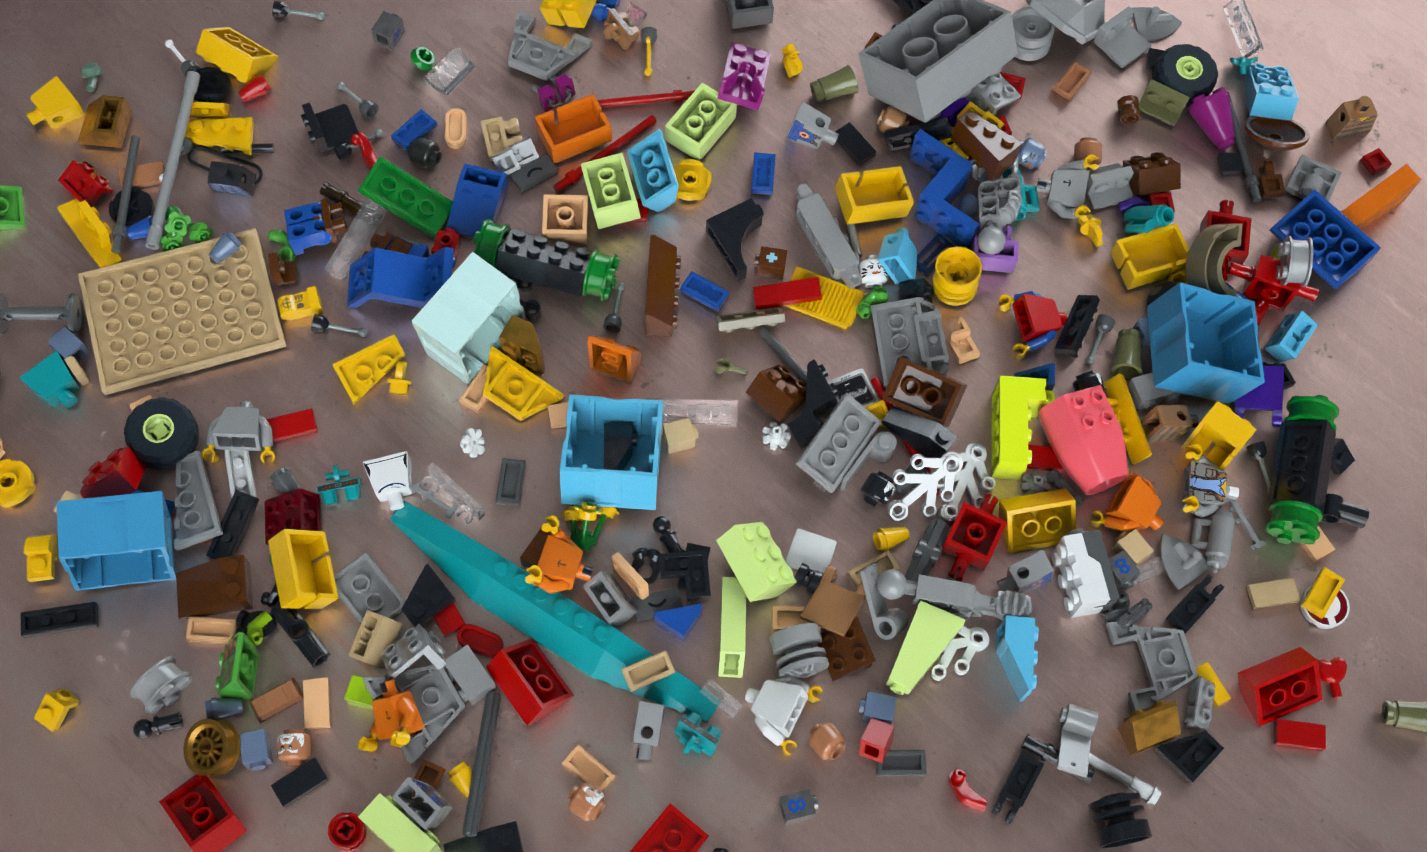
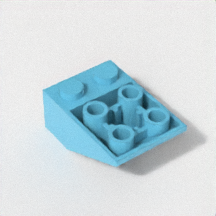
M1261 63L1248 66V73L1246 74V106L1249 116L1291 121L1299 97L1289 70L1283 66L1269 67Z
M1006 615L997 627L996 653L1018 701L1023 702L1031 694V691L1036 688L1037 675L1033 674V665L1037 664L1038 651L1034 650V641L1038 640L1039 628L1035 626V618Z

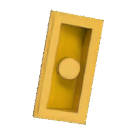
M193 101L190 116L229 118L231 105L227 103Z

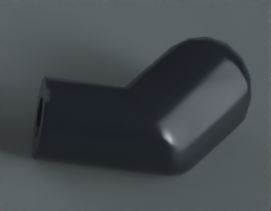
M276 582L271 593L264 592L261 596V603L268 605V607H273L279 601Z

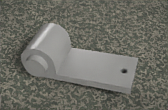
M883 431L873 438L844 476L840 487L842 491H845L869 457L879 463L888 462L892 458L897 445V440L892 433Z
M874 563L860 571L876 634L884 640H890L907 627L908 618L898 608H887L885 598L877 589L879 572L877 564Z
M1068 704L1066 708L1062 707L1059 714V721L1062 722L1057 769L1087 777L1091 737L1096 728L1098 712Z

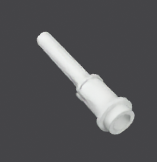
M1089 754V764L1128 786L1127 790L1133 793H1140L1147 804H1156L1161 795V791L1158 790L1157 786L1152 787L1137 778V776L1132 778L1095 755Z

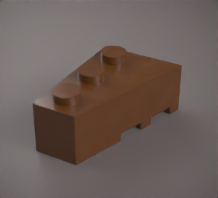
M970 110L958 118L951 140L966 155H971L976 160L975 165L978 168L983 167L987 171L988 178L991 181L1015 163L1022 143L1012 135L1005 133L997 128L996 125L989 123Z

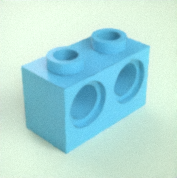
M1303 311L1286 315L1264 349L1278 362L1296 359L1318 324Z

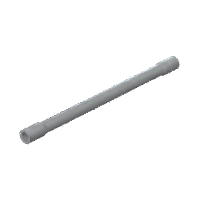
M194 71L187 72L177 122L152 223L149 227L145 243L147 248L153 250L159 249L168 203L194 96L199 85L200 74Z

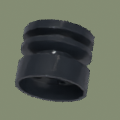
M1115 793L1104 796L1088 805L1090 812L1102 811V813L1091 817L1093 822H1105L1104 827L1095 831L1100 848L1128 845L1152 837L1148 820L1135 819L1134 816L1145 810L1143 805L1132 806V804L1142 800L1140 793Z

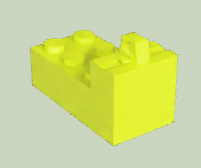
M1014 376L999 377L991 394L992 478L1019 480L1023 472H1026L1027 465L1031 464L1032 450H1028V442H1031L1032 430L1028 428V421L1031 418H1037L1039 410L1055 400V392L1045 390L1046 379Z

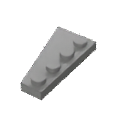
M198 450L188 454L184 459L176 463L175 486L177 487V498H175L176 519H174V529L176 530V539L174 540V548L177 551L223 534L204 460Z

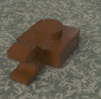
M1264 161V166L1259 168L1261 176L1258 178L1262 198L1283 197L1286 192L1282 174H1275L1273 161Z

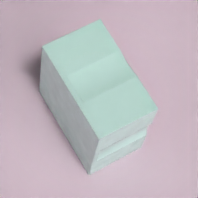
M472 252L414 317L412 324L426 354L469 386L482 366L488 364L490 348L492 346L498 350L501 348L499 336L510 317L514 315L525 320L526 316L523 306L520 305V295L516 283Z

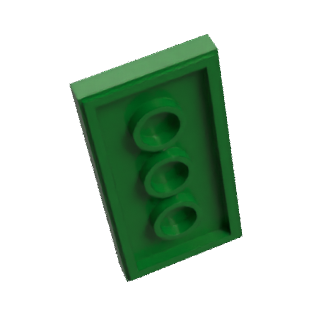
M381 156L358 189V192L434 239L438 230L441 229L448 218L453 203L452 200Z

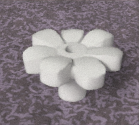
M771 422L770 428H763L762 434L764 437L762 441L764 444L770 443V450H777L778 445L783 449L787 446L786 441L791 439V433L786 432L787 426L785 424L778 426L776 422Z
M472 428L465 430L466 435L462 436L460 446L463 448L464 453H470V457L476 458L485 451V448L481 446L485 444L484 437H481L482 431Z

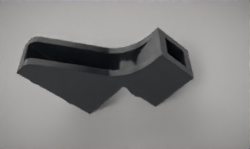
M815 359L807 365L805 408L796 419L787 423L801 449L809 445L823 425L819 414L838 403L836 396L839 393L833 383L828 384L826 377L829 375L823 364L818 366Z

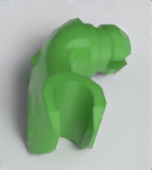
M282 229L269 231L268 238L270 241H276L284 245L279 250L281 260L285 261V258L289 256L290 261L295 262L296 255L288 241V234Z
M881 285L876 286L860 301L856 311L861 318L867 319L870 317L871 305L888 302L886 289Z

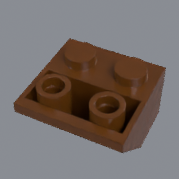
M1155 152L1151 153V156L1148 157L1138 155L1130 157V160H1123V167L1131 166L1134 172L1129 185L1131 190L1138 195L1181 189V164L1171 157L1165 156L1164 153Z
M779 364L760 371L746 393L780 422L789 418L806 401L807 385L792 376L788 368Z

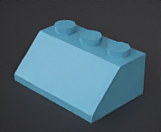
M658 129L627 150V155L642 205L660 212L676 201L679 185L662 130Z

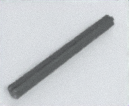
M493 691L486 694L462 834L468 837L477 836L501 698L499 693Z

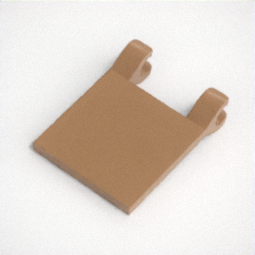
M828 565L822 580L800 618L845 636L863 604L866 594L862 580L856 593L833 584L837 578V568Z

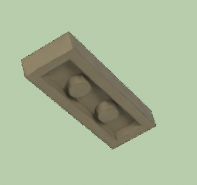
M780 306L716 315L715 321L719 331L730 333L739 328L750 330L760 325L777 326L779 323L785 322V313Z

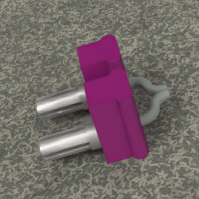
M563 74L560 77L553 75L549 78L556 85L557 94L561 97V101H563L558 103L555 88H551L548 84L542 88L538 85L532 87V90L539 97L540 105L543 107L544 112L568 104V100L576 94L571 77L569 78L566 74Z

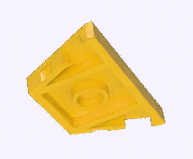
M492 346L490 348L483 396L519 421H522L546 409L547 406L554 405L564 399L565 395L495 347Z

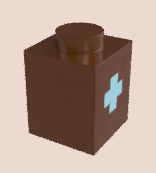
M761 246L760 254L755 255L754 267H758L757 276L783 280L788 250Z

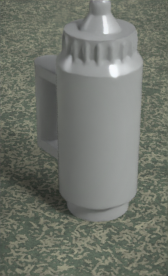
M1225 510L1216 511L1211 520L1196 518L1193 522L1190 545L1194 548L1206 549V562L1209 566L1213 567L1214 573H1218L1219 568L1226 567L1231 554L1235 519L1233 513ZM1203 526L1210 527L1208 542H1200Z

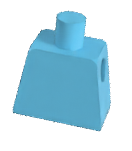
M899 228L896 230V233L884 236L878 256V261L895 285L900 284V282L916 279L917 248L909 238V231L905 228Z

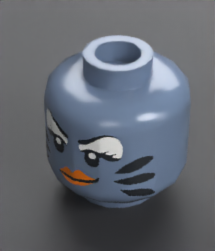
M1030 137L1025 139L1024 142L1020 140L1022 146L1018 153V163L1028 169L1039 168L1047 155L1045 153V146Z

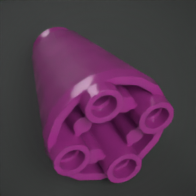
M1225 87L1214 90L1213 94L1205 97V94L1192 99L1193 103L1188 105L1189 114L1212 144L1217 146L1218 150H1223L1235 144L1233 140L1235 134L1230 95Z

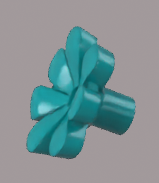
M1258 57L1230 58L1232 64L1239 66V74H1247L1248 66L1258 61Z

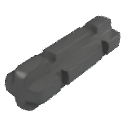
M1056 469L1049 471L1046 475L1049 482L1054 483V487L1057 490L1066 488L1076 500V508L1081 506L1084 499L1079 494L1076 495L1074 488L1064 478L1060 477L1061 474Z
M1143 598L1139 603L1117 619V624L1122 629H1127L1152 609V603L1147 598Z

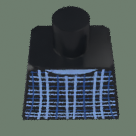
M215 161L210 163L207 183L212 191L253 196L256 181L255 173L238 164Z

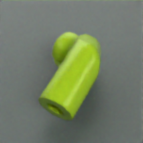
M265 610L247 625V637L254 646L262 643L263 627L272 620V617Z

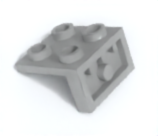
M1130 6L1101 25L1094 39V43L1120 68L1126 67L1152 46L1131 26V19L1135 11Z
M1000 73L988 76L973 87L971 93L965 98L969 102H973L985 113L989 111L995 116L998 109L1019 100L1021 95Z

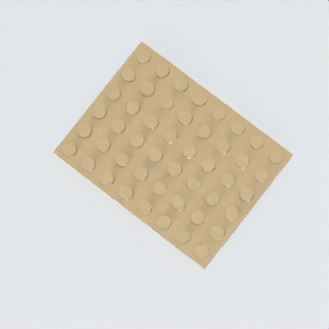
M256 228L233 234L242 243L239 247L240 250L219 264L208 254L220 237L78 274L100 385L104 395L287 347Z

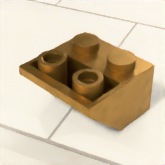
M102 95L90 103L87 107L78 143L122 148L132 113L125 97Z
M512 315L499 336L502 353L518 364L523 365L530 372L544 374L543 353L533 324Z
M1165 700L1159 701L1151 705L1152 708L1145 712L1143 708L1130 713L1129 717L1123 719L1124 723L1118 730L1130 756L1173 740L1181 734L1178 707L1175 700L1166 703Z

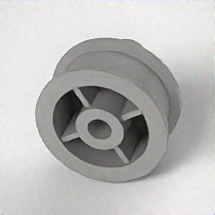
M1287 236L1284 243H1279L1278 246L1280 266L1278 265L1276 268V279H1280V283L1283 286L1289 282L1300 283L1302 287H1306L1313 265L1312 238L1307 237L1305 240H1294L1291 236Z
M167 657L153 665L132 687L130 696L134 699H140L145 705L144 710L146 713L154 714L165 705L167 707L172 706L179 699L178 693L191 683L190 673L187 671L182 672L175 665L176 659L174 657Z

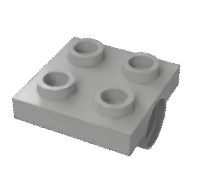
M1302 154L1287 183L1285 191L1305 199L1311 192L1316 190L1329 201L1342 172Z

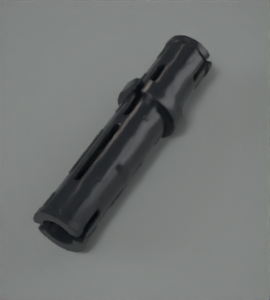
M1027 734L1021 748L1037 755L1042 762L1045 763L1047 761L1057 767L1059 751L1053 748L1054 745L1051 743L1046 744ZM1037 747H1040L1043 750L1051 753L1055 756V758L1037 749ZM1088 768L1086 778L1072 773L1071 775L1089 784L1095 770Z

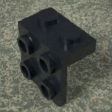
M310 102L302 105L304 114L301 115L305 127H310L311 131L308 132L312 144H317L320 153L332 150L334 145L341 142L352 143L351 136L359 132L346 104L314 114Z

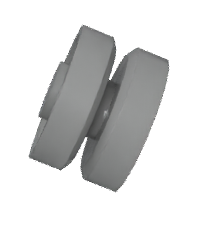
M1023 7L1015 11L1012 15L1018 55L1015 57L1025 61H1034L1045 57L1050 50L1055 26L1032 7Z

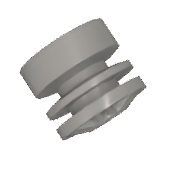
M816 623L790 626L770 636L769 641L773 654L783 656L776 661V666L781 668L778 672L780 678L794 677L802 679L829 667L828 658L823 657L826 654L825 649L816 647L822 643L819 626Z

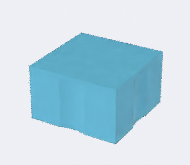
M569 395L566 438L563 442L560 464L561 504L582 505L583 502H591L601 507L656 510L662 441L663 401L644 399L617 400L599 396ZM604 423H632V432H637V446H632V457L623 471L604 469Z

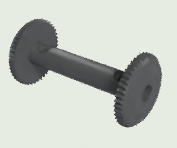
M71 293L68 295L66 307H9L5 295L0 294V334L7 332L10 321L67 320L69 331L77 333L83 324L82 301L77 294Z

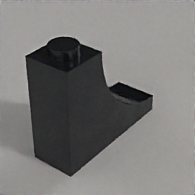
M752 198L706 220L707 234L738 281L746 278L747 266L744 263L741 248L749 234L762 225V217L764 215L759 204L756 205Z

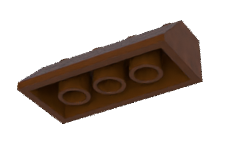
M650 235L645 335L672 336V328H677V315H673L674 308H678L679 295L674 294L675 288L679 289L680 275H676V269L681 267V256H677L676 246L656 235Z

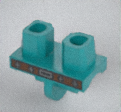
M333 465V472L325 474L326 481L335 479V482L316 486L317 493H321L325 505L338 503L336 490L345 489L347 501L359 499V485H362L361 478L342 481L341 478L350 476L349 470L340 471L338 465Z
M691 712L687 717L682 716L674 733L680 737L679 741L686 745L683 752L688 755L691 750L698 754L702 751L711 757L718 746L722 731L714 725H710L707 731L699 727L702 718L695 712Z

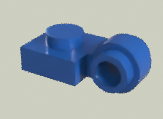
M597 0L592 10V16L597 20H607L609 9L614 8L616 10L620 0Z

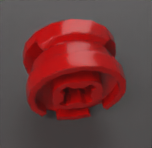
M352 812L337 814L328 826L330 841L337 848L344 851L357 849L366 838L367 829L365 824L359 819L357 814Z

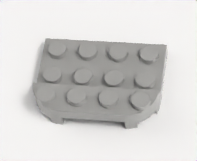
M922 297L871 305L885 390L900 357L947 375L949 356L938 306L936 307Z

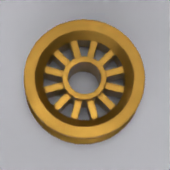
M203 719L196 722L188 731L184 741L183 753L187 766L197 775L220 776L226 774L234 767L239 758L241 749L240 736L236 727L226 720Z

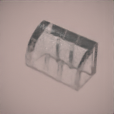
M457 47L450 49L423 78L434 89L448 95L476 66L461 48Z

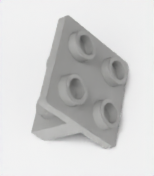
M1116 163L1098 167L1097 170L1089 169L1086 194L1094 210L1117 205L1120 202L1133 198L1128 185L1134 173L1131 166L1121 168L1120 164Z

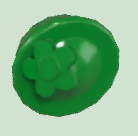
M418 47L411 51L410 57L415 66L422 70L433 68L435 57L428 48Z

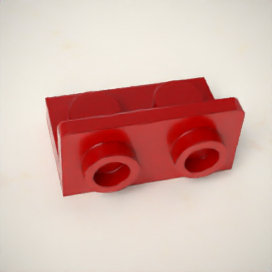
M72 160L58 179L79 202L86 200L90 207H93L103 192L110 194L113 192V189L108 185L109 181L95 173L94 166L86 161L82 163Z

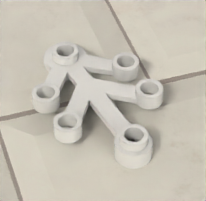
M979 443L969 444L965 448L964 453L959 454L966 464L964 469L954 476V482L958 481L954 489V499L941 506L938 510L939 519L947 523H951L956 519L959 513L957 506L966 487L972 500V506L979 508L976 500H979L981 503L984 497L980 496L972 474L974 468H976L981 480L980 488L983 491L988 492L996 485L994 478L988 475L984 464L987 458L986 449ZM974 450L978 452L979 457L974 455ZM953 459L950 460V462H951L950 465H952V464L954 463V460H953ZM945 475L941 478L942 484H937V489L944 486ZM985 480L990 483V487L985 485ZM948 508L952 510L953 515L948 514Z
M947 452L941 458H924L920 454H914L910 459L913 468L916 470L923 469L924 467L937 468L931 474L905 473L902 469L895 470L892 478L896 484H920L901 500H894L889 504L888 512L890 516L897 521L905 519L908 515L907 507L926 491V502L922 504L921 510L927 517L934 516L937 512L935 506L937 484L944 475V487L940 489L939 495L945 502L952 501L955 496L953 491L954 476L963 466V460L958 453ZM922 459L919 465L914 464L915 460ZM953 459L954 463L948 466L947 462ZM899 474L904 475L903 479L897 480L896 478ZM946 491H950L949 496H943ZM895 506H901L899 511H893ZM927 507H933L930 512H926Z
M963 626L958 633L963 638L953 639L942 652L944 654L938 665H935L931 670L932 678L937 681L944 679L947 673L946 668L957 649L967 647L962 659L957 660L954 665V671L958 675H965L970 668L969 663L975 652L982 651L988 646V633L979 627L968 629ZM978 635L982 641L976 642L973 637ZM958 664H964L966 670H959ZM940 669L943 675L937 676L934 671Z

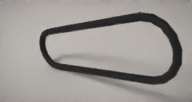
M195 146L187 154V159L190 163L207 171L210 168L191 159L190 155L194 150L201 149L254 166L259 170V177L255 181V185L261 181L263 176L259 165L206 147Z

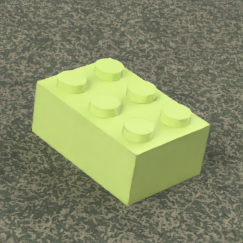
M702 82L665 125V141L695 160L701 161L736 119L737 104L717 99L719 92Z
M623 153L581 163L598 229L641 218Z
M763 522L734 525L716 540L750 602L778 597L797 583L792 569L786 564L781 555L780 548L773 541L768 527Z
M379 793L358 816L371 831L395 852H442L438 846L441 843L429 829L422 831L420 829L422 826L407 812L403 814L402 811L404 809L390 795L385 798Z

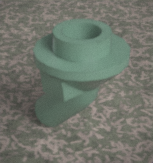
M97 63L84 64V68L80 69L83 78H89L86 85V90L89 92L95 91L97 76L103 75L102 66H97Z

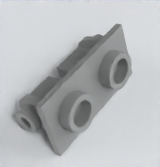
M1199 676V680L1194 679L1193 683L1190 684L1188 701L1195 703V705L1187 706L1184 722L1187 728L1196 729V726L1203 730L1209 731L1213 698L1215 697V685L1202 676Z

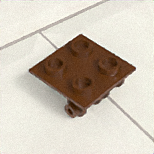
M858 617L854 618L845 636L829 630L821 633L822 643L818 646L826 651L823 657L828 658L829 667L827 668L832 681L860 668H870L873 666L872 663L876 661Z

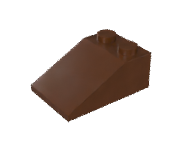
M900 357L882 399L916 415L936 421L944 427H949L967 388V384Z
M244 554L218 558L176 573L179 620L189 619V616L203 617L253 609L250 563Z

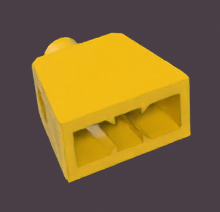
M57 76L31 95L30 99L35 109L25 114L33 126L45 119L51 128H57L85 115L79 103Z

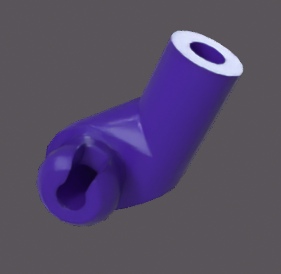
M1133 197L1118 203L1121 213H1124L1132 207L1150 206V204L1139 197Z

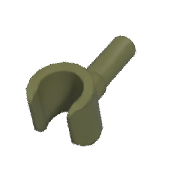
M727 357L716 361V363L722 365L715 368L718 374H723L727 370L744 375L748 373L747 369L732 365Z

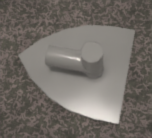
M1157 6L1153 8L1132 7L1135 11L1133 16L1136 31L1148 42L1159 41L1170 36L1182 24V21L1160 10Z
M1161 535V560L1168 577L1177 590L1212 569L1207 564L1204 556L1192 545L1174 536Z

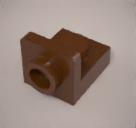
M277 252L268 254L270 274L276 286L298 282L297 268L294 261L285 262L280 260Z

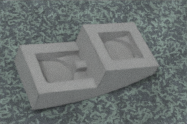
M529 136L493 156L492 160L498 172L508 175L521 169L520 166L539 158V155Z

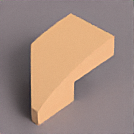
M963 317L958 319V324L952 332L949 345L958 364L979 358L980 351L970 337L971 330Z

